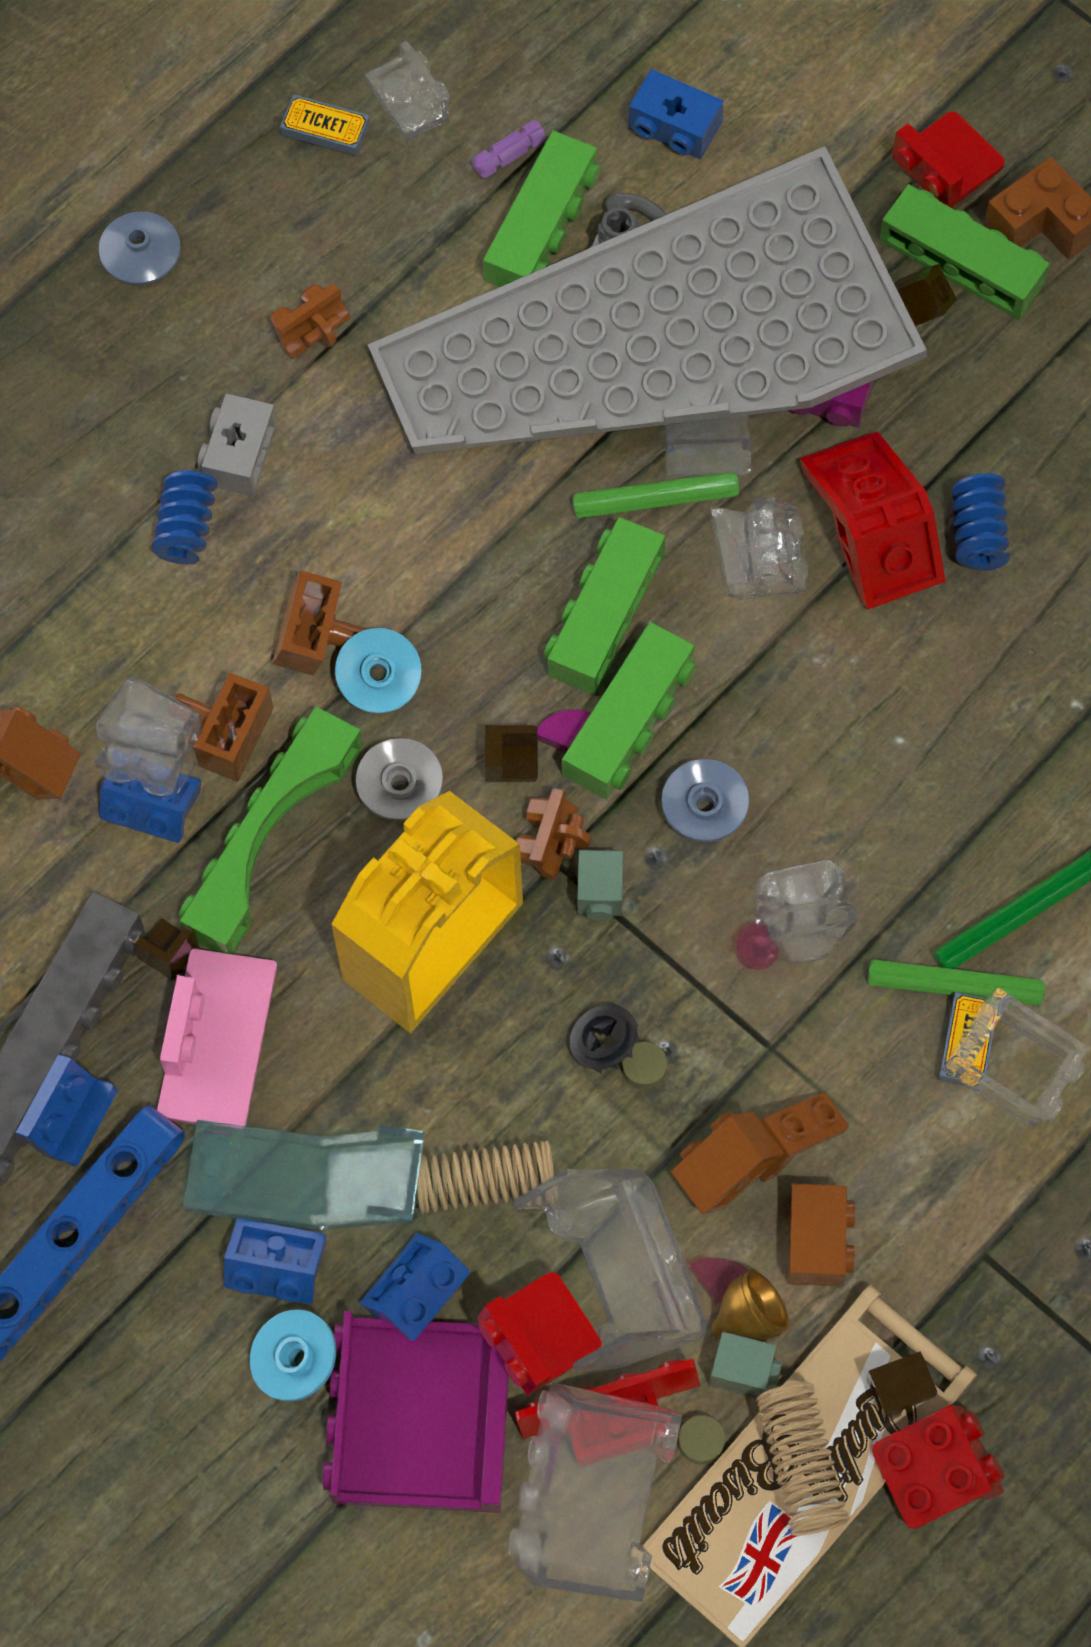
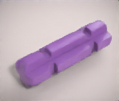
M532 120L521 127L522 132L519 133L516 130L490 146V152L484 150L474 156L472 162L475 171L481 178H487L497 171V166L503 168L528 152L527 147L534 148L544 142L546 138L542 126L536 120Z

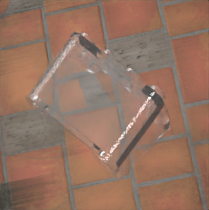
M552 1383L548 1391H542L538 1401L537 1413L541 1422L538 1436L532 1437L528 1448V1463L531 1465L528 1483L524 1482L519 1491L518 1508L521 1511L518 1529L514 1528L510 1534L508 1544L509 1556L515 1558V1564L534 1586L643 1602L652 1555L639 1543L657 1457L664 1462L672 1463L682 1416L673 1409Z

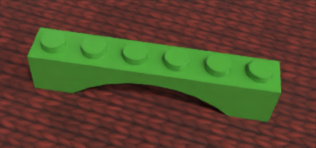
M316 706L308 718L302 717L297 723L292 735V740L294 741L286 753L280 752L277 755L270 769V775L272 776L264 788L258 787L249 800L247 806L249 812L241 824L235 823L232 826L225 840L226 849L219 860L214 858L210 861L203 873L202 882L204 883L196 896L191 894L181 907L179 918H181L182 930L185 926L195 930L199 944L214 952L234 954L252 925L249 905L250 881L256 858L268 834L279 820L301 800L322 788L342 781L363 747L361 730Z

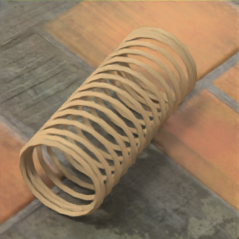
M546 1140V1142L542 1141L540 1143L541 1152L538 1143H533V1165L528 1144L524 1143L522 1147L523 1167L519 1148L514 1144L512 1146L513 1170L508 1147L504 1145L502 1148L503 1172L498 1149L493 1147V1175L488 1151L486 1148H483V1177L479 1156L474 1149L472 1151L473 1180L468 1155L464 1150L462 1152L463 1182L457 1153L453 1152L451 1157L453 1185L445 1153L441 1155L442 1182L437 1157L434 1154L431 1156L432 1185L426 1157L424 1155L419 1158L416 1156L414 1158L420 1212L422 1214L424 1212L428 1214L429 1212L428 1194L432 1211L436 1212L438 1210L437 1186L442 1209L444 1211L448 1209L447 1183L453 1209L456 1210L458 1208L457 1181L462 1205L466 1209L468 1207L467 1178L472 1203L475 1208L478 1206V1181L483 1205L487 1206L489 1204L488 1178L493 1203L495 1205L499 1203L498 1176L503 1201L507 1204L509 1201L508 1173L513 1199L517 1203L519 1200L518 1171L525 1201H528V1168L533 1195L538 1200V1166L544 1197L546 1199H550L551 1196L555 1198L556 1188L550 1142Z
M809 1382L780 1386L760 1394L756 1399L759 1412L765 1414L761 1422L767 1424L764 1432L770 1435L767 1438V1443L773 1445L769 1452L776 1455L772 1459V1463L778 1465L775 1473L781 1477H779L777 1483L784 1486L780 1490V1494L787 1496L783 1500V1504L789 1506L786 1510V1515L792 1517L788 1525H790V1530H792L791 1534L795 1536L830 1530L847 1523L850 1518L847 1516V1511L837 1510L844 1507L845 1502L843 1501L823 1504L799 1513L791 1512L801 1506H809L837 1499L843 1493L841 1491H831L799 1502H788L796 1496L827 1491L838 1487L840 1484L837 1480L826 1481L795 1492H785L792 1486L820 1482L830 1479L837 1474L835 1470H828L804 1476L792 1482L782 1481L789 1476L802 1475L829 1468L835 1462L833 1460H823L795 1468L788 1472L779 1471L786 1466L823 1459L830 1456L832 1452L831 1450L824 1449L806 1453L787 1461H777L782 1456L813 1451L829 1443L827 1439L802 1443L819 1438L826 1433L824 1429L810 1430L822 1425L824 1420L810 1419L819 1415L821 1410L817 1408L807 1409L818 1402L815 1398H809L815 1392L814 1384ZM764 1408H775L773 1410H763ZM791 1413L774 1421L766 1420L771 1415ZM795 1423L777 1431L769 1430L774 1425ZM802 1432L782 1439L780 1441L771 1440L778 1435ZM802 1443L784 1451H774V1449L781 1445ZM801 1517H806V1518H803V1519H801V1520H798V1521L794 1522L795 1520H797V1519H799V1518H801Z

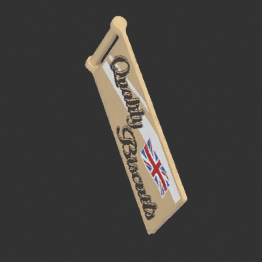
M871 1284L860 1294L849 1310L782 1385L800 1382L814 1384L815 1392L809 1398H815L818 1402L807 1409H820L819 1415L810 1419H822L824 1421L822 1425L810 1430L824 1429L826 1433L819 1438L802 1443L820 1439H827L829 1443L813 1451L782 1456L777 1461H787L806 1453L824 1449L831 1450L832 1452L830 1456L823 1459L786 1466L779 1471L788 1472L795 1468L823 1460L835 1461L833 1466L812 1473L789 1476L782 1481L792 1482L804 1476L822 1471H837V1474L830 1479L806 1485L792 1486L785 1492H795L826 1481L837 1480L840 1482L838 1487L810 1495L796 1496L788 1502H799L831 1491L843 1492L841 1497L809 1506H801L791 1512L799 1513L823 1504L843 1501L845 1502L844 1507L837 1510L848 1512L847 1516L850 1517L848 1522L836 1528L803 1536L791 1534L792 1530H790L788 1522L792 1517L786 1515V1510L789 1506L783 1504V1500L787 1496L780 1494V1490L784 1486L777 1483L781 1476L775 1473L778 1465L772 1463V1459L776 1455L769 1452L773 1445L767 1443V1438L770 1436L764 1432L767 1424L761 1422L765 1414L759 1412L637 1552V1557L642 1563L737 1647L747 1646L886 1483L873 1456V1445L950 1404L953 1405L977 1377L973 1370L968 1366L962 1368L882 1301L879 1298L881 1293ZM867 1312L915 1352L921 1351L924 1360L951 1382L944 1392L935 1386L937 1389L935 1398L903 1409L901 1417L886 1423L882 1420L867 1383V1375L869 1370L902 1357L859 1321ZM764 1408L763 1410H773L775 1408ZM791 1413L771 1415L766 1420L774 1421ZM795 1423L774 1425L769 1430L777 1431ZM802 1432L778 1435L771 1440L780 1441L782 1439ZM802 1443L781 1445L774 1449V1451H784ZM801 1517V1518L795 1520L794 1522H796V1521H798V1520H801V1519H803V1518H806V1517Z

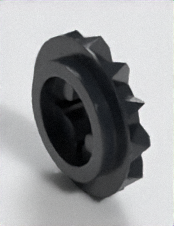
M605 1004L594 1007L584 1013L572 1029L570 1035L572 1055L584 1069H594L600 1074L604 1069L610 1067L618 1069L619 1063L626 1057L633 1058L632 1049L636 1043L640 1042L637 1033L639 1025L632 1014L621 1006ZM594 1034L611 1035L615 1044L610 1046L607 1044L601 1045Z

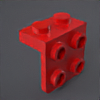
M954 111L946 113L920 134L909 123L896 131L892 159L924 190L932 193L938 201L950 208H953L1004 167L1005 160L1003 156Z
M555 1272L543 1275L505 1300L499 1296L486 1304L477 1317L480 1322L479 1329L483 1337L491 1347H496L505 1361L504 1367L508 1376L517 1387H522L527 1397L590 1358L602 1347L599 1335L561 1277Z
M950 1404L881 1439L873 1445V1456L902 1518L909 1528H921L976 1499L991 1500L1005 1493L1000 1483V1480L1005 1478L1003 1470L992 1453L986 1454L979 1439L984 1436V1432L973 1411L966 1412L964 1407Z

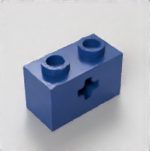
M651 69L629 105V128L642 138L655 139L670 146L681 155H691L701 160L722 124L724 100Z

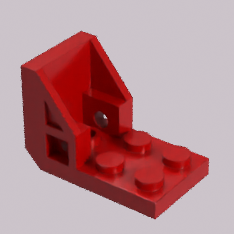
M878 431L800 458L804 475L833 512L840 547L860 600L867 610L946 582L935 515L927 493Z

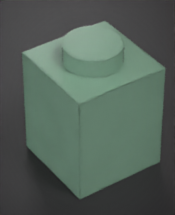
M579 850L578 915H586L588 919L595 921H606L612 919L613 916H622L623 851Z
M722 1332L711 1374L710 1386L754 1398L766 1392L767 1387L776 1388L782 1366V1361L774 1359L777 1345Z

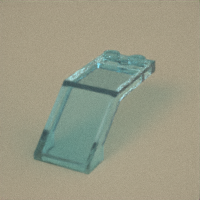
M197 1120L183 1211L235 1219L242 1218L314 1230L412 1222L424 1131L379 1125L377 1132L318 1137Z

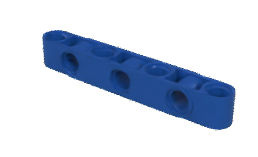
M145 1106L139 1111L0 1275V1306L9 1301L19 1303V1309L12 1318L0 1319V1362L26 1331L30 1329L146 1190L184 1141L186 1132L152 1106ZM127 1161L137 1164V1169L131 1176L119 1177L115 1175L116 1169L120 1164ZM75 1231L79 1233L76 1243L67 1248L57 1246V1240L64 1232Z

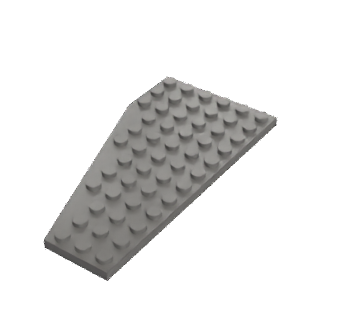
M825 146L368 344L415 454L811 408L927 358V349Z

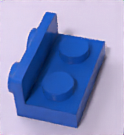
M120 755L101 786L99 817L102 820L179 843L184 835L185 818L200 794L201 779Z
M58 1054L15 1133L43 1156L77 1166L115 1098L118 1089L111 1083L95 1079L72 1058Z
M237 1218L224 1257V1287L246 1294L253 1293L283 1299L288 1302L312 1304L315 1296V1281L326 1247V1234Z
M417 1233L359 1303L371 1315L391 1323L405 1338L414 1341L469 1275V1269L443 1243Z

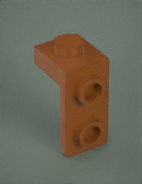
M826 1093L815 1095L761 1120L762 1124L785 1153L760 1176L761 1180L764 1183L775 1178L798 1153L839 1136L849 1128L848 1123Z

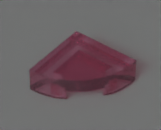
M703 1258L689 1265V1270L715 1305L722 1301L728 1285L733 1280L749 1272L740 1263L718 1258Z

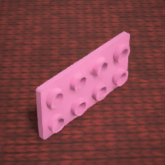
M192 949L190 951L185 976L177 975L160 1056V1062L165 1074L157 1111L170 1121L241 1132L246 1129L277 973V963L275 961Z

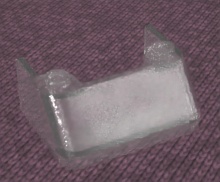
M565 1169L513 1200L516 1209H545L548 1226L556 1236L568 1242L580 1243L609 1322L596 1329L602 1341V1347L574 1362L573 1366L576 1372L620 1369L685 1346L704 1336L707 1324L703 1310L657 1189L644 1172L638 1169Z

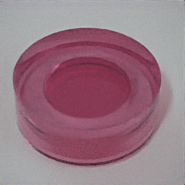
M761 923L748 925L741 930L737 937V957L747 968L753 970L767 969L779 957L780 938L777 932L768 925Z

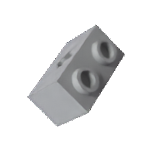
M225 394L221 408L215 407L210 421V431L213 433L209 444L204 443L200 449L198 468H201L204 474L212 476L217 480V488L254 497L277 427L274 404Z

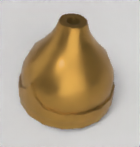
M752 1270L742 1274L728 1285V1289L722 1299L719 1315L712 1324V1330L718 1339H721L722 1332L762 1342L777 1337L786 1331L789 1326V1317L784 1302L771 1282L761 1273Z

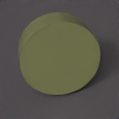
M636 1043L632 1049L633 1058L626 1057L622 1061L623 1075L636 1088H653L659 1085L665 1078L667 1072L666 1055L654 1043Z
M706 1415L691 1417L682 1425L679 1432L678 1444L680 1451L687 1460L695 1464L704 1465L715 1461L722 1454L725 1445V1433L721 1424L714 1418Z

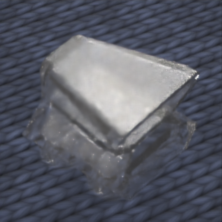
M776 497L754 498L748 513L729 509L709 508L726 596L737 600H746L768 595H796L806 591L808 568L801 546L804 539V529L796 506Z
M127 675L97 721L96 730L98 738L106 743L93 761V764L102 770V774L107 779L113 782L121 783L136 780L142 782L143 788L153 795L178 794L197 764L193 746L201 732L202 715L142 679Z
M824 860L767 872L766 875L755 881L757 894L753 897L756 908L755 922L767 927L770 940L792 964H802L827 958L857 922L854 906L841 901L846 873L840 869L838 862Z

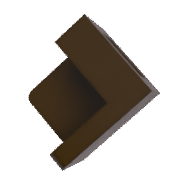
M939 264L904 277L894 283L915 326L943 316L957 301Z
M485 725L486 782L537 781V726Z
M162 918L146 940L137 935L132 942L139 960L172 981L176 980L177 975L181 973L188 963L190 951L199 948L195 930L185 926L181 931Z
M921 1351L868 1371L867 1383L884 1423L901 1417L903 1409L935 1398L937 1395V1389Z

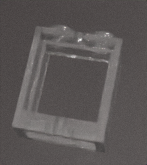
M997 987L985 998L942 1070L1033 1129L1045 1120L1051 1123L1057 1116L1065 1102L1059 1096L1067 1083L1073 1086L1083 1073L1087 1064L1081 1059L1089 1047ZM999 1019L1061 1059L1034 1105L972 1066Z

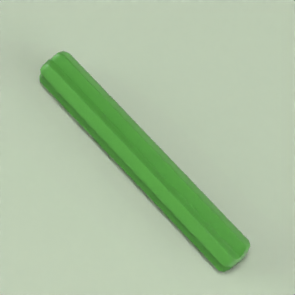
M732 471L581 492L573 496L574 512L576 517L584 518L735 497L739 494V481L737 474Z
M872 960L868 973V982L871 986L954 995L955 992L997 1001L1028 1005H1041L1045 994V983L1041 979L883 960Z

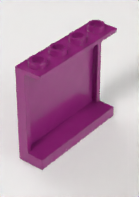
M345 1311L344 1325L336 1324L334 1332L336 1352H341L340 1370H332L330 1382V1397L338 1398L337 1415H329L327 1421V1444H334L333 1462H325L323 1471V1490H331L330 1496L333 1504L501 1513L509 1376L504 1367V1359L496 1347L493 1348L487 1343L479 1329V1324L430 1322L416 1340L411 1341L405 1338L387 1321L382 1319L353 1318L352 1311Z

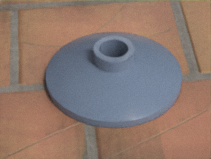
M132 212L120 216L107 226L99 242V256L104 269L114 279L129 285H147L161 280L173 270L178 262L181 251L180 239L174 226L162 216L150 212ZM137 239H144L140 244L131 243Z
M698 759L681 765L669 776L662 792V809L670 826L680 835L698 842H713L730 836L742 825L749 808L748 789L740 774L729 765L712 759ZM702 801H708L713 805V808L708 812L700 811L697 805Z

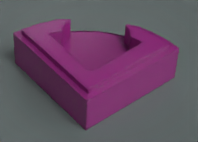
M566 710L550 716L537 729L538 741L567 752L591 715V712Z

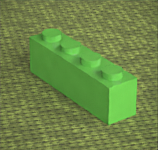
M552 130L483 259L485 282L501 287L550 266L548 261L552 254H559L563 248L567 236V231H565L570 220L576 221L582 211L584 198L582 197L586 189H593L600 176L601 166L597 165V147Z
M908 184L882 219L880 242L926 268L939 264L947 280L1018 320L1021 319L1045 285L1050 263L1046 262L1041 255L1033 250L1023 249L1014 244L1000 231L989 230L973 221L966 212L954 210L941 203L932 193L926 190H918Z
M618 517L612 530L606 529L597 548V552L600 555L595 565L588 564L585 568L579 587L583 589L577 601L570 599L564 610L562 623L565 625L560 635L553 634L546 646L544 658L548 660L549 677L595 696L665 555V535L621 517Z
M649 622L562 759V776L608 800L615 788L621 790L631 775L632 767L629 765L637 753L643 755L650 746L654 737V732L651 730L657 720H666L672 711L676 701L673 695L681 684L686 687L691 681L697 669V664L694 662L695 645Z

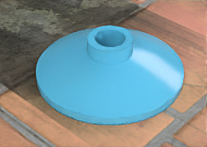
M371 628L355 634L343 645L336 660L335 676L340 692L350 704L365 712L383 714L401 708L414 696L420 684L421 662L416 649L403 635L390 629ZM380 666L385 669L386 677L383 680L376 681L371 678L370 670Z
M288 1310L272 1317L259 1330L251 1347L250 1369L257 1386L268 1396L286 1402L302 1400L317 1392L329 1378L335 1364L336 1342L333 1332L322 1318L305 1310ZM304 1352L302 1362L296 1367L295 1359L297 1355Z

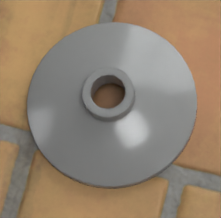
M405 738L389 739L372 747L361 759L356 772V788L363 804L375 815L393 821L407 820L419 806L440 796L443 785L442 768L435 754L420 742ZM398 780L408 783L407 788L400 791L395 790L392 785Z

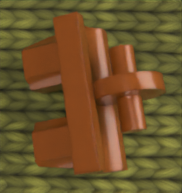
M332 283L327 288L314 284L304 291L301 298L303 304L292 311L289 307L282 306L271 314V321L284 352L291 359L319 340L326 347H331L337 343L333 330L351 317L342 301V293L335 284Z
M552 789L549 798L530 799L527 809V820L532 826L540 828L537 837L521 835L517 839V842L520 844L521 863L536 867L544 878L554 880L557 878L562 859H571L575 849H586L591 841V836L581 829L584 818L577 815L579 809L566 800L567 793L564 790Z

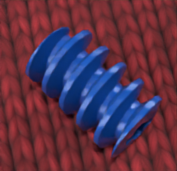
M191 470L175 471L166 476L163 482L164 492L160 498L161 507L157 514L159 522H157L154 530L156 537L151 545L157 557L168 562L185 565L196 564L199 561V557L195 553L206 549L207 543L201 537L207 536L210 530L209 526L204 522L212 518V512L207 507L215 503V497L210 492L215 491L218 487L217 480L212 476Z
M991 473L971 475L958 481L951 491L954 501L952 509L955 516L953 525L956 531L954 540L957 546L955 556L957 562L969 569L980 571L994 570L1007 564L1010 559L1009 554L1003 552L1009 547V541L1004 537L1008 532L1007 523L1003 522L1007 517V511L1002 506L1006 502V496L1001 491L1005 487V481L999 475Z

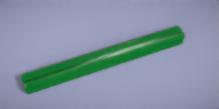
M1091 851L938 948L934 955L938 965L941 968L955 969L1091 881Z

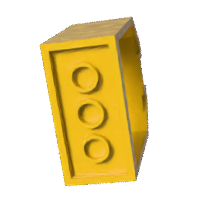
M451 791L419 806L403 823L404 832L379 860L373 857L358 874L331 924L343 981L410 1034L523 904L520 844Z

